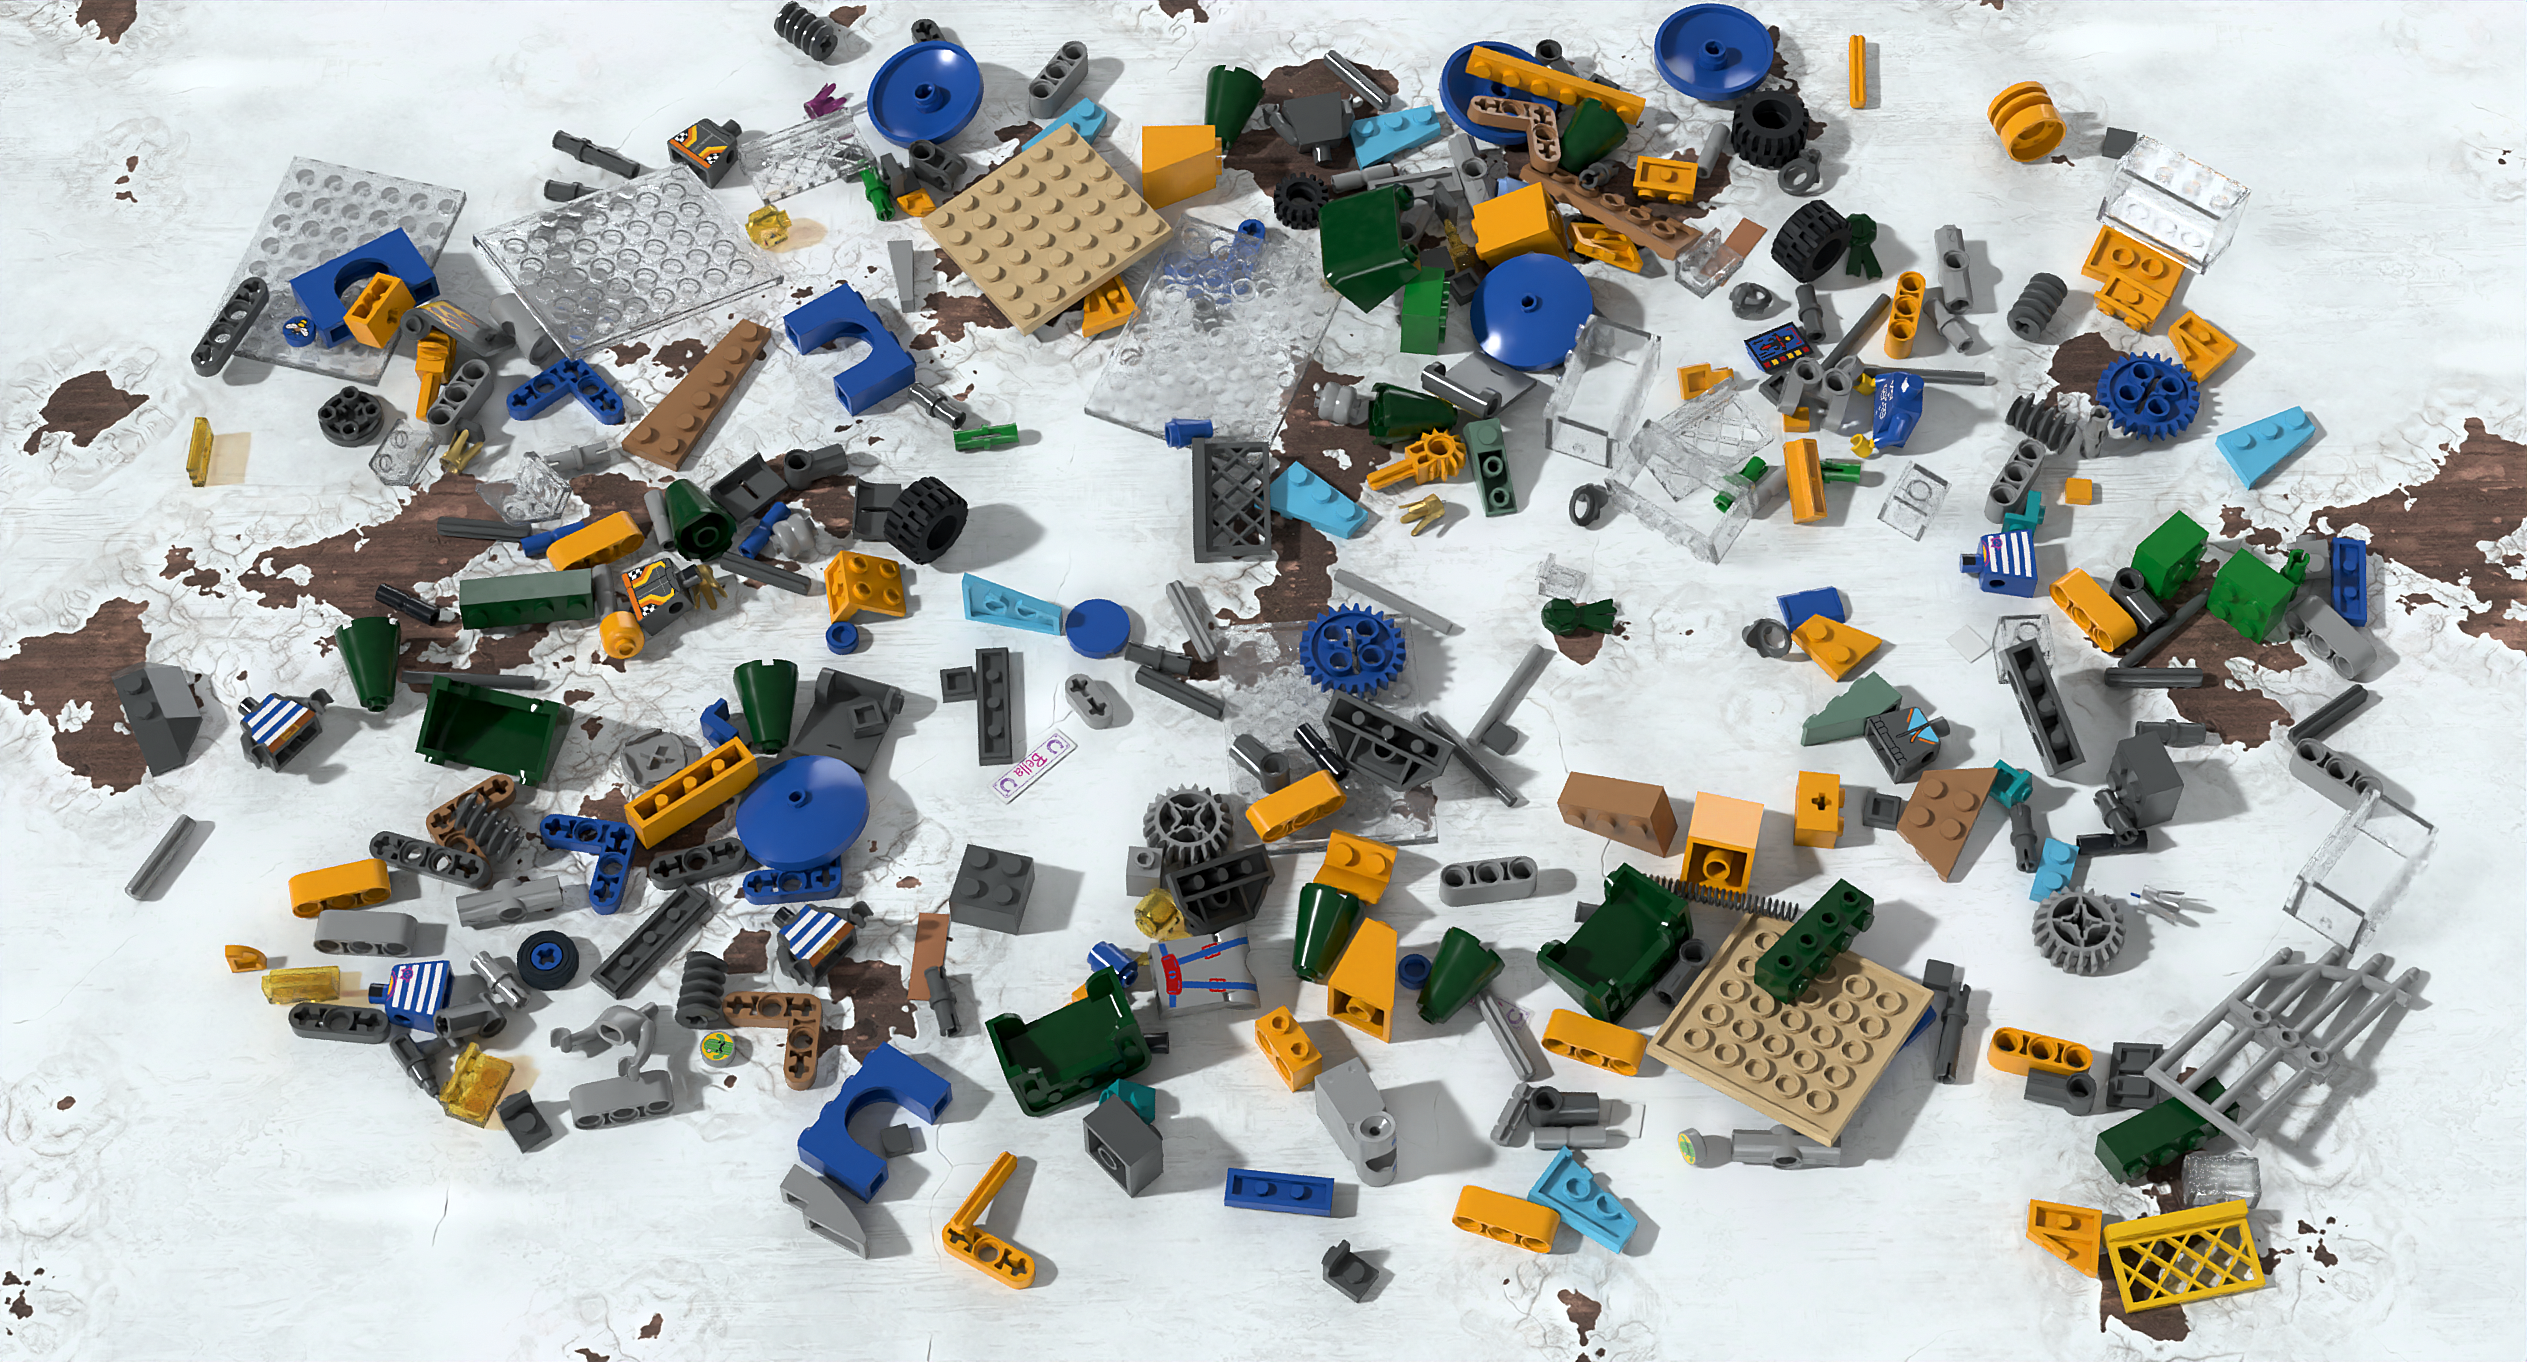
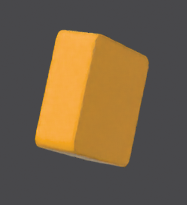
M1796 407L1792 417L1782 413L1784 432L1807 433L1809 431L1808 407Z
M2067 478L2065 482V503L2090 505L2092 501V480Z

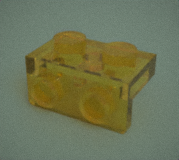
M338 966L271 970L270 975L262 976L261 989L270 1004L284 1005L300 1002L340 1000V969Z
M471 1042L466 1052L463 1051L458 1056L455 1072L451 1080L446 1081L441 1088L439 1099L445 1115L484 1129L515 1070L513 1063L483 1054L480 1051L479 1045Z

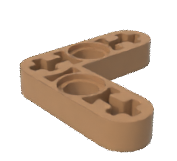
M1475 96L1471 99L1467 116L1472 122L1480 125L1526 131L1531 165L1543 173H1551L1556 170L1561 152L1556 117L1550 107L1539 103L1489 96ZM1505 112H1510V113H1513V114H1515V115H1517V116H1510V115L1506 114ZM1537 136L1545 137V138H1547L1548 140H1542V139L1538 138Z
M504 774L491 776L433 810L426 818L428 833L435 844L452 848L457 843H465L468 845V849L465 852L479 856L490 866V879L484 886L477 889L486 887L493 879L491 865L481 849L476 846L475 841L465 837L466 828L461 831L455 830V820L449 823V819L459 804L475 791L479 793L476 803L480 804L485 801L484 795L490 801L486 810L488 813L497 807L501 811L510 806L515 801L517 792L513 780ZM500 787L501 790H506V793L501 795L499 792H495V789ZM443 822L448 827L442 829L440 826L437 827V823ZM445 856L451 865V856ZM464 866L461 867V870H463L469 876L471 875L470 869H467Z
M735 991L723 999V1015L726 1022L732 1026L788 1029L783 1067L785 1081L788 1087L796 1091L807 1090L815 1083L823 1023V1010L818 997L806 993ZM743 1004L740 1013L734 1014L733 1009L736 1008V1005ZM753 1004H756L757 1015L752 1013V1010H754ZM769 1004H778L782 1007L781 1012L773 1017L766 1016L763 1010ZM788 1005H792V1016H789ZM805 1007H812L809 1016H802ZM803 1035L813 1039L812 1044L805 1049L797 1048L794 1045V1041ZM798 1059L803 1060L805 1073L802 1074V1078H795V1073L798 1072L799 1066Z

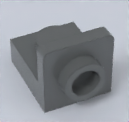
M892 153L880 156L883 181L887 184L889 193L894 201L898 197L921 189V185L911 167L904 168L901 162L897 163Z
M527 1090L507 1096L496 1107L501 1124L522 1154L552 1136L550 1127L532 1103Z
M1345 1239L1342 1240L1337 1248L1335 1246L1330 1247L1321 1262L1323 1264V1280L1356 1303L1360 1301L1379 1277L1377 1269L1350 1252V1243Z

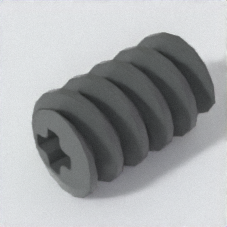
M796 1L788 2L781 9L775 20L774 29L777 34L785 38L789 43L794 44L796 48L801 49L806 55H810L815 61L820 62L828 58L838 44V38L836 35H833L832 26L825 24L815 14L808 13L807 9L800 7Z
M2041 272L2035 274L2024 288V292L2020 294L2018 300L2014 303L2013 308L2008 312L2007 323L2011 331L2027 341H2036L2040 338L2041 332L2045 330L2047 323L2052 319V315L2057 312V308L2067 296L2068 290L2064 281L2050 273Z
M2031 393L2026 398L2020 395L2009 409L2005 423L2007 425L2015 423L2017 431L2022 432L2026 430L2027 437L2033 438L2037 436L2036 440L2042 444L2047 442V448L2050 451L2058 449V455L2062 454L2075 435L2078 419L2074 418L2067 424L2065 423L2066 412L2055 417L2056 406L2053 405L2045 411L2046 400L2042 399L2035 405L2033 404L2034 393Z
M475 791L459 804L451 815L449 823L455 820L454 829L457 831L466 828L465 837L467 839L477 836L475 841L477 847H483L488 844L486 848L488 855L492 856L499 852L497 862L503 864L516 851L524 839V836H518L521 825L518 824L509 829L508 825L511 817L507 816L499 821L497 817L500 809L497 807L488 813L486 810L490 801L486 799L482 803L477 804L476 800L479 793Z
M692 951L686 955L687 961L683 969L685 973L682 976V986L679 990L680 998L677 1002L678 1010H676L674 1018L681 1026L689 1029H701L706 1027L708 1023L718 1021L720 1014L717 1009L722 1005L719 997L723 996L724 993L721 985L726 982V976L723 973L727 972L729 965L724 960L710 953Z

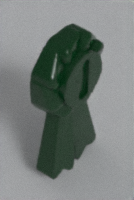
M1852 213L1845 218L1853 227L1852 237L1848 244L1851 251L1846 267V275L1854 274L1856 277H1860L1861 264H1863L1868 280H1871L1873 277L1881 278L1883 272L1870 246L1877 239V224L1865 213Z
M1553 598L1544 605L1541 611V620L1543 626L1554 635H1571L1578 627L1609 635L1613 631L1612 624L1615 620L1614 615H1616L1617 609L1612 606L1613 599L1611 598L1580 607L1575 606L1568 598Z

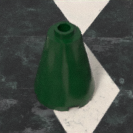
M1226 65L1212 67L1207 76L1204 125H1215V137H1221L1222 152L1233 147L1266 91V87L1262 88L1263 81L1261 78L1246 69L1236 66L1234 71L1225 70Z
M1591 97L1584 98L1579 103L1559 141L1561 157L1557 167L1575 176H1579L1590 165L1599 162L1622 146L1628 140L1626 136L1629 134L1623 120L1612 109L1606 112L1600 108L1601 101Z
M1376 382L1371 392H1377L1375 400H1369L1368 405L1369 436L1376 437L1372 441L1373 445L1382 446L1417 439L1423 433L1432 435L1434 428L1438 433H1444L1447 429L1450 432L1452 426L1457 424V408L1441 398L1385 382Z
M679 479L672 482L666 489L665 499L674 545L678 553L684 559L691 562V559L709 562L723 555L733 544L731 539L734 532L737 534V526L732 515L691 480Z
M388 617L357 618L351 620V627L344 630L343 624L337 627L334 632L335 641L361 706L368 708L370 712H381L388 709V705L394 702L402 634L400 622L396 621L395 625L390 624Z
M773 659V665H762V660H754L743 663L734 669L733 682L754 745L766 755L779 754L789 744L799 679L798 666L791 661Z
M1305 883V886H1302L1299 895L1292 968L1297 972L1296 976L1311 983L1316 982V979H1324L1365 914L1367 906L1356 896L1348 893L1345 899L1341 895L1336 894L1338 888L1320 883Z
M1457 927L1449 928L1443 936L1416 1002V1006L1420 1009L1418 1015L1431 1025H1435L1436 1022L1441 1024L1447 1022L1501 974L1505 964L1499 955L1491 948L1486 952L1479 945L1481 940Z

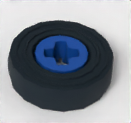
M554 930L540 931L530 935L521 944L517 952V968L523 981L532 988L542 991L556 990L565 986L574 978L579 968V953L574 942L564 933ZM553 954L554 962H546L543 965L541 958H548Z

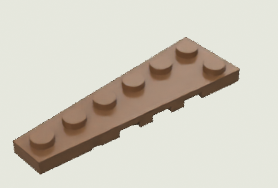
M1531 162L1522 167L1519 177L1527 181L1529 185L1542 182L1547 192L1553 195L1554 199L1558 202L1575 207L1582 215L1595 218L1604 223L1608 229L1628 236L1633 243L1646 246L1655 251L1663 259L1674 261L1701 242L1703 232L1670 217L1667 221L1651 215L1653 210L1643 205L1640 208L1627 205L1624 202L1625 197L1616 193H1600L1598 185L1592 189H1585L1582 187V184L1586 183L1585 180L1580 182L1579 177L1558 167L1551 173H1543L1536 170L1531 165Z
M743 318L621 442L623 450L677 472L771 338L770 329Z

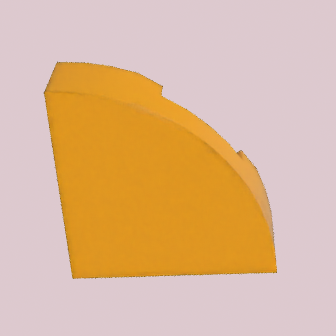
M924 187L897 198L898 207L911 216L924 218L937 209Z
M225 945V957L233 973L267 968V957L261 951L243 945Z

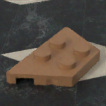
M1999 769L1923 771L1899 820L1897 833L1906 843L1911 844L1915 848L1916 853L1924 862L1927 861L1938 873V877L1943 882L1947 883L1999 774Z

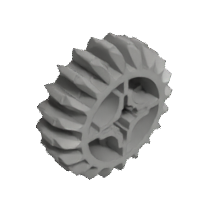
M1182 783L1178 791L1168 787L1166 796L1157 793L1155 803L1149 802L1147 813L1143 817V836L1147 840V847L1163 848V858L1165 857L1167 866L1169 867L1174 862H1178L1180 870L1184 868L1185 864L1194 866L1199 862L1210 861V857L1214 859L1220 858L1222 855L1221 850L1227 851L1229 840L1233 837V816L1230 814L1228 804L1222 803V797L1219 793L1211 796L1209 787L1203 791H1198L1196 783L1192 786V789H1186ZM1168 819L1171 822V831L1166 834L1162 830V825ZM1209 819L1215 825L1210 834L1205 831L1206 822Z
M2080 885L2075 888L2074 892H2071L2067 886L2061 890L2060 894L2053 890L2049 898H2044L2040 902L2038 910L2035 911L2034 922L2031 928L2032 934L2035 935L2034 946L2041 947V957L2051 956V966L2059 962L2063 964L2064 972L2069 967H2073L2077 975L2082 973L2083 968H2086L2093 974L2097 966L2104 970L2110 961L2114 962L2118 957L2119 951L2122 950L2126 934V926L2122 925L2124 920L2123 914L2116 913V903L2106 904V894L2101 897L2095 896L2094 888L2089 890L2088 893L2083 892ZM2073 913L2069 916H2061L2063 914ZM2097 941H2101V943L2095 946L2085 947L2088 944H2096Z

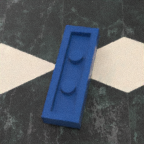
M2333 537L2330 544L2331 608L2351 626L2365 627L2367 622L2366 541Z
M1228 1168L1224 1206L1330 1217L1334 1178Z

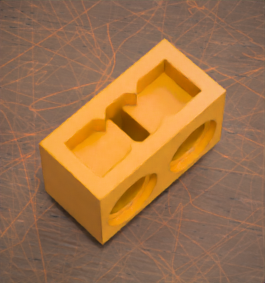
M1285 1005L1255 1021V1042L1292 1093L1315 1080L1314 1076L1322 1073V1055Z

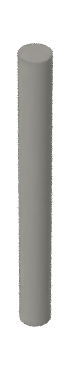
M1340 568L1334 575L1335 581L1445 635H1448L1452 629V623Z
M1538 644L1533 645L1466 738V741L1471 746H1478L1484 734L1491 728L1545 652L1542 646Z

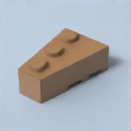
M1571 771L1557 801L1565 823L1665 858L1678 828L1664 786Z

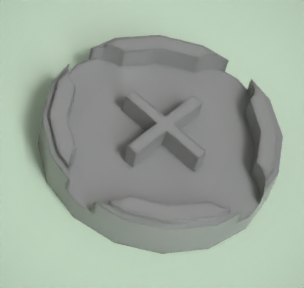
M659 728L642 730L630 737L620 755L624 776L631 784L646 790L652 789L683 770L688 762L685 745L678 735L671 731L670 733L664 732Z

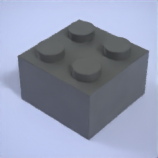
M2155 730L2118 742L2106 779L2109 789L2116 792L2120 804L2127 808L2130 814L2129 819L2133 826L2138 830L2172 820L2184 788V783L2157 731Z
M967 844L949 898L951 921L1017 935L1035 880L1033 857Z
M1113 1094L1083 1118L1085 1151L1133 1198L1164 1172L1163 1137L1156 1127L1152 1124L1147 1126L1139 1118V1113L1131 1102L1127 1100L1123 1102L1116 1094Z

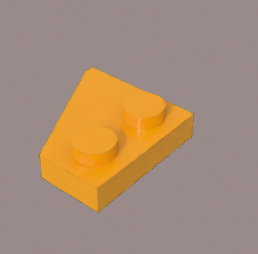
M1570 222L1566 232L1575 252L1634 273H1640L1643 262L1634 243L1628 236L1608 229L1605 224Z
M1119 274L1086 295L1084 300V319L1082 322L1084 338L1139 319V310Z
M2191 310L2171 325L2168 331L2171 342L2187 371L2192 373V380L2198 383L2197 386L2230 359L2238 348L2235 342Z
M1814 614L1794 630L1791 635L1792 640L1835 682H1838L1880 648L1882 640L1879 637L1818 614Z
M2030 1199L2026 1238L2089 1278H2096L2098 1273L2102 1210Z

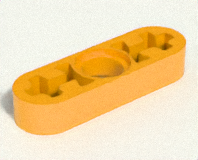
M951 1222L944 1226L942 1230L943 1246L950 1255L1013 1289H1025L1034 1282L1036 1276L1035 1264L1028 1254L974 1225L964 1234L966 1242L958 1240L955 1244L952 1242V1234L955 1236L960 1234L950 1228ZM969 1244L973 1245L971 1253H969ZM985 1247H993L998 1250L999 1255L994 1261L985 1262L979 1258V1252ZM1006 1256H1008V1265L1004 1263ZM1021 1265L1025 1266L1026 1274L1019 1273L1017 1277L1013 1276V1269L1010 1266L1015 1269H1019Z

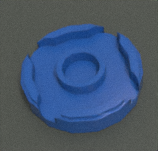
M1099 598L1086 600L1075 606L1068 614L1065 624L1066 636L1073 650L1084 657L1094 659L1106 658L1105 655L1111 653L1114 655L1120 652L1128 643L1131 632L1129 617L1124 609L1111 600Z

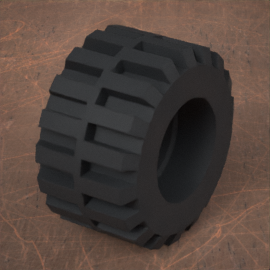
M1765 88V91L1757 89L1753 90V95L1749 93L1744 95L1743 100L1738 101L1733 117L1731 143H1733L1735 153H1740L1739 157L1743 161L1749 160L1750 165H1762L1761 168L1768 169V166H1773L1774 169L1781 168V164L1786 165L1793 159L1799 158L1801 156L1799 152L1805 149L1810 118H1808L1809 111L1807 108H1804V102L1796 100V95L1792 93L1786 94L1785 90L1778 89V91H1774L1772 88Z
M1813 200L1798 209L1783 224L1772 244L1771 257L1798 282L1803 284L1812 282L1828 272L1841 258L1852 237L1853 227L1850 222L1824 200Z
M933 476L929 478L923 477L906 488L893 503L884 522L885 529L883 534L886 537L885 540L915 564L926 565L928 562L931 563L945 554L960 536L967 521L968 504L960 495L938 478Z

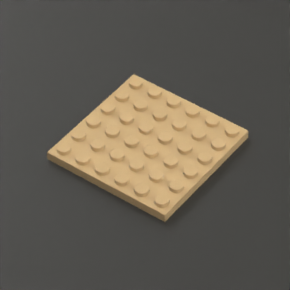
M1068 123L920 220L922 228L1024 337L1174 236L1173 229Z
M1747 911L1649 1042L1647 1054L1831 1148L1934 1001L1935 992L1847 950L1843 954L1839 953L1832 960L1830 967L1823 975L1818 974L1810 982L1808 989L1802 996H1796L1786 1005L1754 983L1755 962L1795 923L1789 922L1787 919L1783 921L1781 917L1779 919H1776L1775 916L1770 918L1768 914L1763 917L1761 913L1756 915L1755 912L1750 914Z

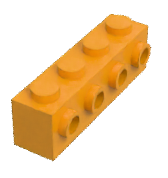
M737 736L624 805L628 824L634 829L636 836L648 850L749 787L759 777L755 757Z

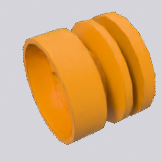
M2025 81L2012 85L1997 95L1988 108L1987 116L1997 135L2000 136L2009 157L2017 162H2029L2049 154L2059 146L2065 137L2067 130L2065 122L2057 108L2054 107L2045 87L2037 81Z

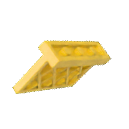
M2245 1199L2107 1225L2100 1233L2103 1248L2107 1247L2126 1314L2264 1287L2266 1281L2246 1219L2249 1211ZM2239 1228L2242 1243L2238 1250L2219 1239L2225 1229ZM2218 1231L2215 1236L2209 1232ZM2198 1234L2211 1242L2204 1256L2185 1246L2190 1236ZM2184 1237L2181 1243L2176 1240V1238ZM2165 1241L2177 1249L2169 1263L2151 1252L2156 1242ZM2150 1244L2147 1249L2140 1245ZM2215 1245L2233 1256L2226 1270L2208 1260ZM2130 1247L2142 1255L2135 1270L2121 1261L2119 1249ZM2244 1248H2245V1251H2246V1255H2244L2243 1253H2241ZM2181 1252L2199 1263L2191 1277L2173 1266ZM2146 1259L2165 1269L2157 1284L2138 1273ZM2237 1259L2250 1266L2253 1280L2241 1281L2230 1274ZM2203 1266L2221 1276L2216 1287L2207 1288L2195 1280ZM2169 1272L2187 1283L2181 1294L2174 1295L2161 1287ZM2125 1273L2131 1276L2128 1282ZM2134 1279L2153 1290L2147 1300L2133 1302L2129 1288ZM2225 1280H2227V1281H2229L2230 1283H2232V1284H2228V1285H2223V1283L2225 1282ZM2191 1286L2197 1289L2196 1291L2188 1292ZM2157 1293L2160 1294L2161 1296H2163V1297L2155 1298V1299H2154V1297H2155V1295H2156Z

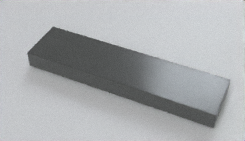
M1008 647L975 649L979 766L1013 764Z
M684 882L590 975L592 982L617 1000L711 907L710 901Z

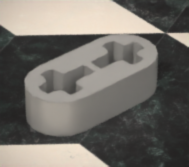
M1074 674L1070 676L1065 682V698L1090 728L1095 730L1107 728L1113 721V705L1088 675ZM1074 688L1085 689L1086 697L1079 691L1074 692ZM1092 706H1094L1098 712L1104 711V715L1100 716L1097 713L1093 715Z

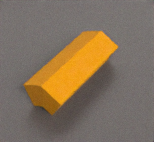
M1801 438L1796 441L1785 442L1782 448L1794 524L1814 522L1828 517L1816 439Z

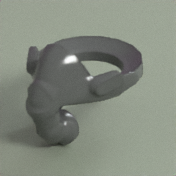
M1812 147L1802 149L1799 152L1802 158L1794 159L1782 167L1778 173L1777 180L1783 192L1790 195H1798L1810 189L1814 183H1819V165L1822 161V153L1819 150H1815ZM1801 167L1807 171L1805 180L1800 184L1790 185L1784 180L1787 172L1793 168Z
M1741 283L1729 295V300L1733 302L1732 312L1736 317L1741 318L1750 315L1752 312L1763 314L1764 309L1772 301V295L1769 290L1756 283ZM1755 289L1763 293L1764 298L1756 300L1747 296Z
M1587 483L1573 491L1569 503V516L1576 526L1585 527L1593 520L1600 518V508L1604 507L1609 500L1606 488L1601 485L1594 486L1593 483ZM1586 498L1587 509L1585 514L1578 518L1575 513L1576 501H1583Z
M1757 619L1753 625H1748L1742 630L1743 641L1749 647L1755 648L1762 658L1767 656L1781 658L1787 655L1792 648L1790 632L1786 626L1775 619ZM1773 627L1779 629L1784 635L1785 645L1783 648L1772 646L1766 638L1765 634H1770Z

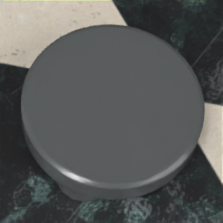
M354 386L343 388L339 394L330 398L318 410V418L323 435L331 443L341 447H357L370 442L380 433L384 424V413L379 401L371 394L359 391Z

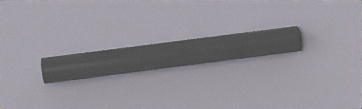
M1882 293L1823 361L1821 367L1824 371L1835 367L1888 306L1891 298L1887 294Z
M1865 366L1863 371L1872 379L1878 374L1907 371L1910 374L1919 375L1924 382L1982 385L1985 382V372Z
M2207 588L2202 589L2118 662V667H2133L2203 607L2208 602L2211 591Z
M403 670L401 677L402 683L432 685L434 675L452 678L453 681L471 683L480 687L534 689L535 686L534 676Z
M1428 711L1419 717V721L1428 730L1456 745L1452 753L1507 807L1515 804L1518 798Z

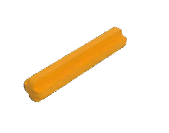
M1854 34L1850 37L1849 95L1850 106L1860 109L1866 106L1867 101L1866 40L1863 35L1857 36Z
M1008 1151L1002 1152L950 1219V1228L960 1235H964L969 1231L1017 1168L1018 1159L1015 1155H1011Z

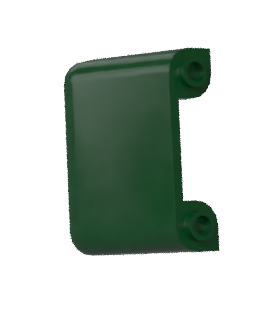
M1392 183L1327 202L1318 211L1324 276L1336 291L1366 314L1421 272L1419 259L1421 255L1418 248L1413 243H1407L1402 239L1399 209L1409 211L1414 207V194L1405 184Z
M434 675L415 752L426 755L424 762L444 766L445 760L520 777L519 784L538 788L540 782L547 783L571 726L575 709L554 701L528 698Z
M1625 862L1606 877L1603 885L1606 899L1604 903L1566 944L1557 939L1546 942L1542 945L1536 956L1538 967L1591 1017L1617 1025L1668 970L1679 955L1681 945L1686 940L1692 939L1694 934L1688 902Z
M1113 965L1096 971L1087 979L1085 989L1088 997L1028 1024H1025L1023 1019L1015 1013H1003L985 1022L1006 1081L1025 1115L1030 1117L1046 1115L1112 1085L1117 1079L1124 1080L1145 1070L1151 1064L1152 1054Z

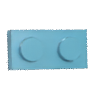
M2046 838L2029 900L2041 902L2044 898L2048 899L2053 890L2060 894L2065 886L2069 887L2079 851L2078 846Z

